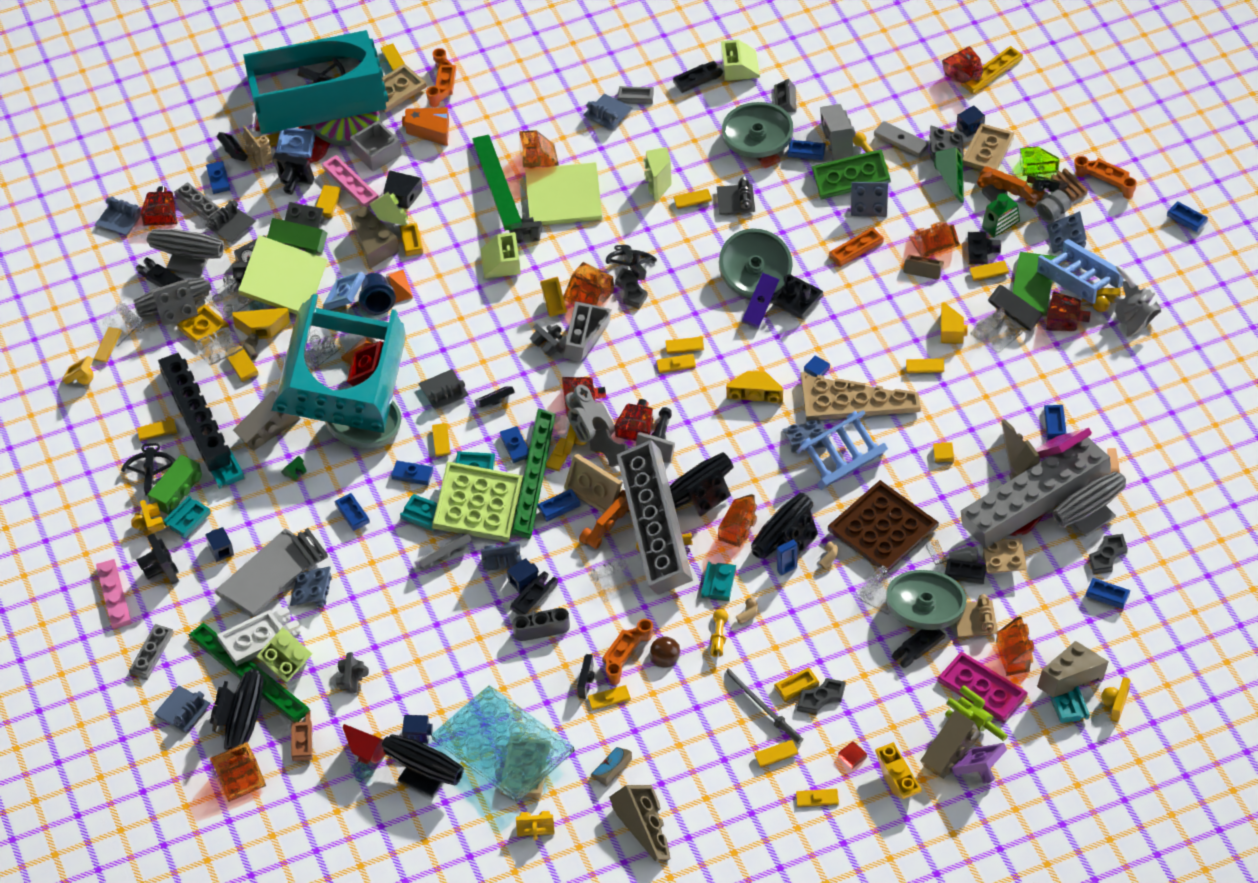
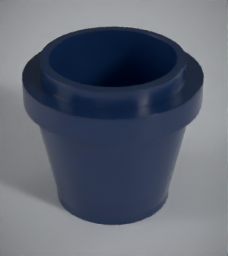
M370 273L365 276L361 284L358 299L363 311L371 315H380L392 309L396 302V295L393 287L387 283L383 275Z

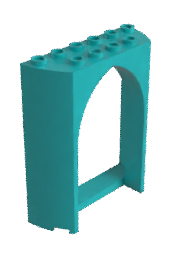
M367 30L243 54L261 134L387 109L386 102H389L382 79V67L380 66L373 38H369ZM351 57L362 61L352 71L335 79L259 94L255 78L258 75L332 61L333 58L338 60Z
M312 294L305 303H302L297 312L271 411L384 433L406 340L404 323L401 322L398 312L394 309L391 310L389 322L316 308L318 294ZM311 326L384 340L380 361L375 372L363 383L347 389L332 390L321 384L310 373L304 359Z

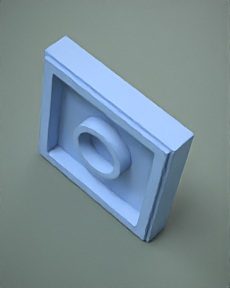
M291 128L281 130L275 153H286L294 157L311 158L316 134L312 129Z
M358 272L336 279L323 307L329 310L352 303L365 278V274Z

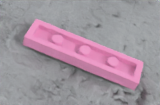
M337 155L322 163V168L362 207L370 206L371 202L379 198L378 194Z
M115 559L97 563L96 568L112 629L131 625L132 622Z

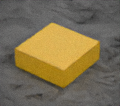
M952 442L933 443L935 463L954 461Z

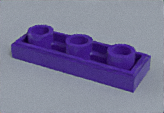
M762 272L742 319L743 323L759 329L780 279Z

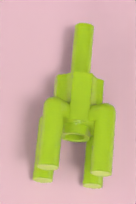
M965 685L961 687L959 692L973 701L974 705L964 697H961L958 702L952 698L948 699L946 704L975 722L979 732L987 729L1000 740L1005 741L1008 734L991 723L993 716L982 709L985 705L984 699ZM947 710L945 716L949 719L953 711Z

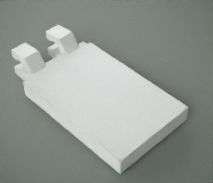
M284 607L274 613L268 610L217 634V638L235 665L238 666L255 658L282 627L293 637L301 634L299 630L300 624L297 620L289 622L291 621L289 616L291 613L287 607Z

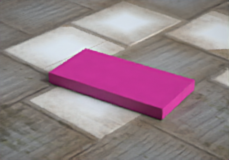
M1088 427L1054 437L1035 450L1039 454L1040 459L1059 454L1089 437L1092 432Z
M962 651L937 678V682L974 704L973 701L959 692L961 687L965 685L984 699L985 705L982 709L1003 723L1028 695L1027 691Z

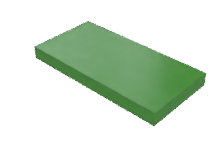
M882 149L812 166L820 200L850 193L851 182L891 183Z
M1020 252L1013 293L1036 308L1043 316H1047L1053 281L1037 272L1038 257L1042 255L1052 260L1057 256Z

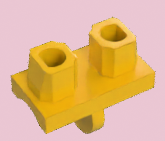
M145 500L140 501L143 515L135 513V517L131 519V526L139 529V531H143L144 527L147 526L149 535L165 529L162 517L151 519V517L161 515L157 502L147 505Z
M541 811L539 815L521 812L519 816H516L517 837L533 836V840L536 841L538 840V835H555L554 818L550 811Z

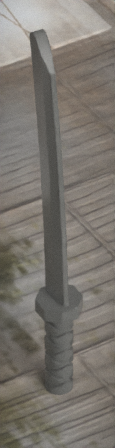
M727 668V674L775 720L774 726L776 728L780 727L797 744L804 740L800 734L785 722V717H778L731 669Z

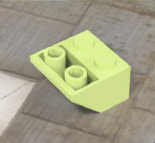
M739 39L721 41V57L725 81L760 78L755 49Z
M667 147L647 150L646 158L643 159L644 168L647 169V171H644L645 181H649L648 191L650 195L653 194L654 201H658L672 185L671 159Z
M387 192L369 204L379 220L404 226L408 224L407 219L409 217L404 209L399 210L396 205L399 201L393 193L390 195Z
M515 232L497 234L480 249L484 279L521 274Z
M282 627L256 657L287 683L313 653Z

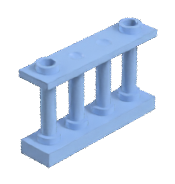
M1069 239L1063 242V252L1061 255L1052 260L1042 255L1038 257L1037 272L1092 304L1096 302L1097 290L1107 284L1115 288L1123 286L1124 278L1119 274L1115 265ZM1065 260L1073 263L1066 268L1058 265ZM1079 268L1087 271L1079 277L1072 273ZM1093 276L1101 279L1093 285L1086 281Z
M864 410L859 413L857 411L852 412L847 416V420L812 440L807 438L800 443V447L796 452L800 454L806 450L819 470L821 480L817 485L820 490L883 455L888 450L885 443L878 446L877 443L873 442L859 420L865 414ZM852 423L868 447V452L865 454L858 452L844 430L845 427ZM836 432L852 455L851 459L853 461L848 464L846 461L843 462L828 438ZM821 441L837 465V470L832 473L826 469L813 448L814 445Z

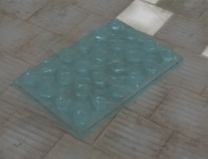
M490 685L433 732L431 736L432 740L515 802L523 798L575 752L572 744Z

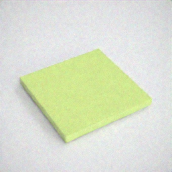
M596 162L525 169L529 218L533 217L534 221H541L542 225L603 220Z
M258 235L237 294L276 308H288L289 312L297 315L302 303H305L312 294L317 293L328 259Z
M447 461L432 528L509 542L523 475Z

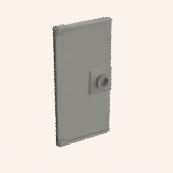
M285 528L214 591L215 594L249 616L254 617L280 592H283L292 584L300 573L310 566L291 540V536L295 534ZM300 540L299 542L302 544V546L305 548V550L308 552L313 560L316 559L313 556V554L308 550L303 541ZM313 546V548L316 550L319 556H321L318 550Z

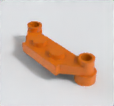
M437 48L432 52L438 72L436 85L426 90V96L431 107L439 106L443 99L453 95L457 68L456 65H452L447 59L446 51L443 48Z
M1077 156L1074 159L1076 176L1083 177L1089 174L1120 188L1124 198L1130 199L1134 196L1137 181L1129 177L1130 172L1099 158L1089 161L1085 156Z
M988 166L982 169L977 180V185L981 188L992 184L997 189H1004L1015 196L1023 197L1026 200V205L1034 208L1045 195L1044 190L1041 192L1032 189L1027 184V181Z
M624 489L620 491L618 499L596 521L593 530L587 527L582 531L579 541L585 545H590L594 549L600 547L602 535L606 531H610L617 519H621L627 510H630Z
M641 619L637 623L636 628L630 630L623 629L602 657V662L606 664V676L610 684L617 685L620 683L622 667L641 641L647 642L651 640L653 633V623L651 620Z

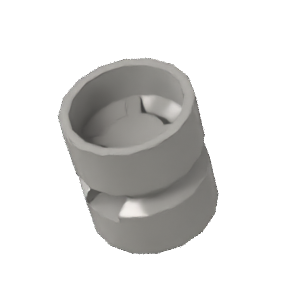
M1055 190L1037 204L1036 210L1043 221L1052 223L1071 208V202L1064 192Z

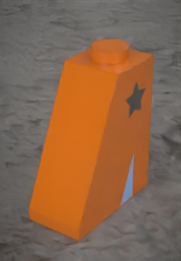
M448 107L405 109V116H402V127H406V134L447 146L449 139Z

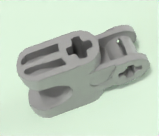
M578 385L575 387L574 392H570L565 396V402L570 409L568 420L581 442L591 441L595 436V430L608 429L611 435L614 433L615 425L605 406L599 402L595 403L590 390L586 386Z

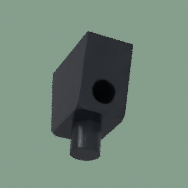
M389 170L383 194L389 192L391 195L393 193L399 201L396 204L398 207L410 208L423 191L421 177Z

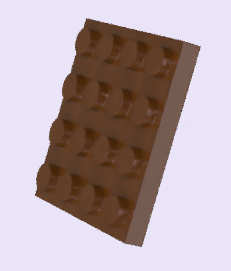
M879 480L828 525V531L887 574L937 529L939 522Z

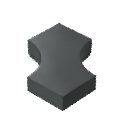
M622 268L615 279V285L624 291V304L640 309L648 297V292L639 286L638 279L631 270Z
M608 429L595 431V436L590 441V451L602 452L611 467L619 466L617 454L628 450L627 444H618L612 439Z
M1123 533L1104 536L1103 546L1097 552L1089 554L1088 559L1093 575L1112 572L1114 560L1118 556L1127 553L1128 548Z
M825 678L823 684L818 688L802 690L797 711L817 715L824 705L831 702H842L846 682Z

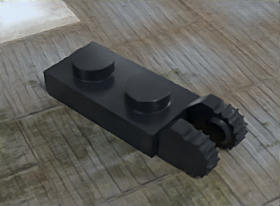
M711 61L675 76L673 83L681 93H684L705 82L721 77L723 70L719 67L717 68L715 61Z
M148 257L143 262L151 269L150 271L139 264L135 268L146 280L158 287L184 280L158 263L156 264Z
M546 571L542 572L511 603L510 610L518 615L532 613L557 586L558 579L552 577L544 585L549 574Z
M921 629L904 641L893 652L891 657L896 661L907 652L908 655L900 662V666L906 668L914 660H917L945 639L946 634L941 629Z

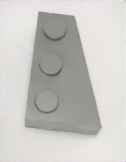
M841 103L820 107L821 125L825 138H828L831 144L828 145L829 151H832V161L854 156L853 137H855L854 126H851V120L847 116V111L843 110Z
M575 301L563 358L582 362L609 324L612 309Z

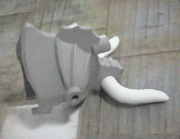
M1117 265V271L1125 279L1123 280V291L1126 296L1124 299L1120 296L1115 298L1116 309L1114 312L1120 323L1126 324V336L1132 337L1144 330L1162 310L1157 301L1151 306L1149 305L1156 293H1152L1150 289L1146 290V288L1140 290L1131 275Z

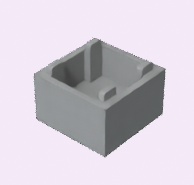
M379 120L350 137L352 152L372 172L402 155L400 140Z

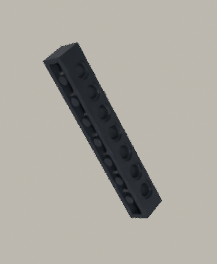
M179 352L158 359L161 374L208 471L211 472L230 465L229 456L232 455L228 445H224V436L222 432L218 433L219 427L216 420L211 419L213 415L210 408L205 407L207 403L204 395H199L201 393L197 382H193L195 379L192 371L187 370L189 367L186 359H182Z

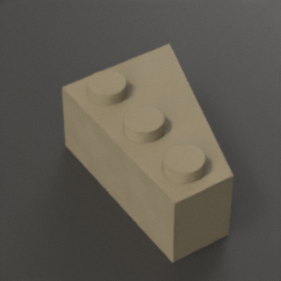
M366 206L350 214L354 234L361 246L369 269L399 252L397 236Z
M274 390L233 429L237 436L253 451L301 419L299 416L271 411L276 395Z
M1075 640L1042 669L1037 687L1053 698L1074 690L1076 686H1086L1092 680L1104 679L1109 661Z
M954 710L921 758L920 762L923 767L942 779L950 775L954 765L981 736L976 723Z

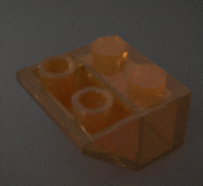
M537 130L519 131V151L523 168L559 166L555 145Z
M947 222L933 223L930 225L931 228H919L914 230V234L909 235L911 242L921 257H928L960 246L954 224H947Z
M582 262L571 275L563 295L564 300L575 305L576 301L601 307L614 292V278Z
M749 494L733 500L718 527V540L740 547L742 542L748 539L751 526L754 527L757 522L755 495Z
M1022 616L1015 618L997 631L996 645L1006 676L1030 672V666L1033 663L1032 652H1034V644L1028 638L1029 628L1027 623L1024 624Z
M248 742L210 758L212 770L228 802L266 786L257 760Z

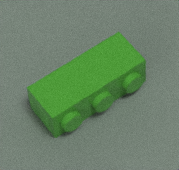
M272 218L267 238L316 255V253H323L328 233L323 229Z
M180 455L147 494L149 503L157 502L159 511L169 515L178 507L184 496L189 494L194 484L200 481L202 477L200 463Z

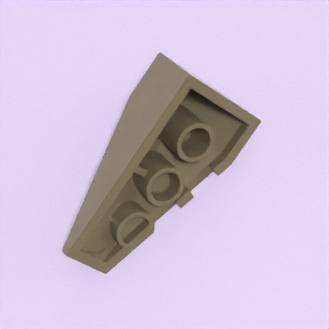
M1003 419L1001 420L1002 435L1010 469L1009 477L1012 480L1040 463V457L1028 440L1023 441V435L1017 434L1015 428Z
M625 785L612 794L609 798L616 815L654 861L670 860L667 838L662 834L661 829L664 826L663 819H659L658 814L661 807L652 785Z

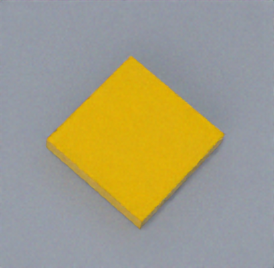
M205 304L197 309V316L182 320L177 324V329L200 348H203L229 328V323Z

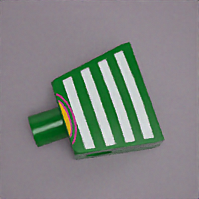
M1004 193L999 194L995 201L987 205L982 228L995 238L1019 223L1018 204Z

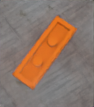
M872 227L831 250L829 257L841 267L883 243L884 237Z

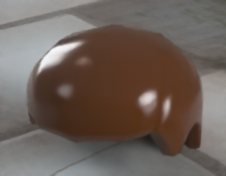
M668 636L658 637L650 647V660L656 666L662 668L673 666L676 659L680 657V644L674 638Z

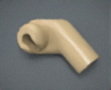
M828 542L824 547V550L828 553L819 562L824 569H827L837 558L838 547L832 542Z
M747 598L745 600V611L736 615V620L740 625L757 615L758 603L755 598Z

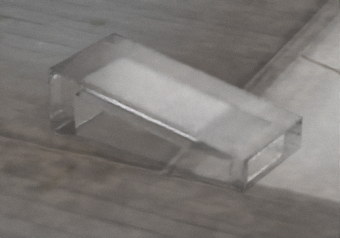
M938 540L926 543V549L935 565L947 562V558Z

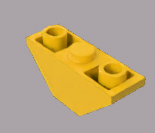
M288 308L232 312L235 327L247 336L252 333L257 334L259 339L273 338L290 323Z
M746 371L726 385L727 399L783 403L784 401L783 387L767 372Z
M894 742L875 749L883 777L895 796L905 799L922 792L921 787Z

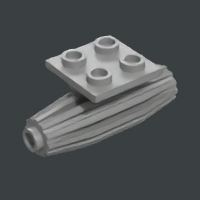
M152 229L147 234L146 241L151 248L172 254L166 267L169 271L202 276L208 259H220L224 252L223 240L203 233L178 229Z
M204 277L182 280L154 289L134 299L133 303L139 318L159 315L162 326H166L197 316L198 312L195 302L208 296L212 288L209 280H205Z
M1113 472L1090 482L1070 495L1052 512L1055 522L1062 528L1073 524L1085 537L1116 518V514L1106 505L1125 489L1126 478L1121 473Z

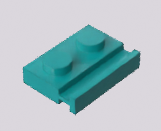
M232 451V455L229 456L230 465L210 472L219 489L223 485L227 484L228 486L245 479L244 473Z
M413 494L405 505L403 512L400 513V519L435 532L436 529H433L432 525L437 503Z
M188 496L163 522L172 531L186 538L211 514L210 508Z
M708 561L701 598L710 597V599L730 602L736 565L724 563L711 564Z
M1079 686L1053 698L1050 696L1060 723L1080 721L1082 718H1085V720L1089 719L1090 713Z

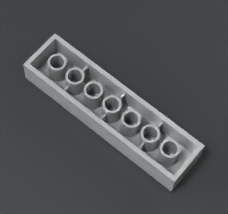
M1087 437L1066 451L1049 456L960 510L962 526L987 549L988 546H992L995 542L1000 541L1059 505L1090 482L1111 473L1110 456Z
M649 440L617 454L648 587L657 595H660L693 581L661 450L652 440Z

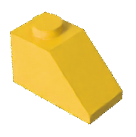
M941 302V343L963 344L964 336H967L968 325H964V317L948 304Z

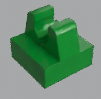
M297 456L281 473L294 481L298 480L299 476L296 474V471H300L302 475L307 472L303 464L304 460Z

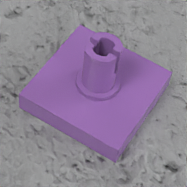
M1005 743L970 748L952 768L954 774L961 775L979 772L983 784L993 782L995 776L991 771V767L1007 751Z

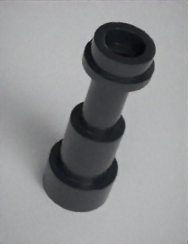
M662 407L659 411V423L656 424L655 431L651 435L666 440L667 420L672 417V410L668 407Z

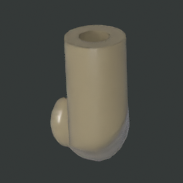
M254 333L250 334L243 344V349L251 360H255L258 357L255 348L259 337Z

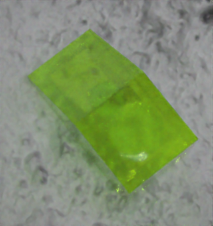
M1039 146L1020 148L1019 161L1023 176L1059 172V157Z

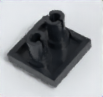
M274 153L272 159L280 182L285 184L283 188L285 193L292 195L297 182L313 184L315 178L308 159L290 156L286 153Z
M788 274L784 277V285L772 298V304L803 319L823 297V290Z
M154 533L148 535L147 538L153 549L146 555L136 559L147 580L164 572L172 585L179 582L176 575L179 573V570L172 561V556L162 538L157 539Z

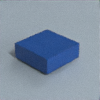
M816 355L804 366V371L813 377H817V375L823 376L830 369V363Z

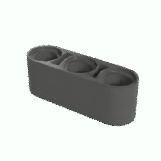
M999 285L988 298L991 305L1029 331L1034 328L1043 316L1036 308L1002 285Z
M555 608L516 616L512 621L513 636L518 641H527L566 633L570 629L569 612L565 608Z

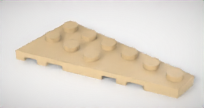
M801 372L806 421L847 418L852 412L857 411L859 413L863 410L865 411L863 417L921 412L918 392L902 389L888 390L883 389V386L879 385L871 387L866 386V383L838 378L835 380L825 379L821 375H817V377L807 376V373Z

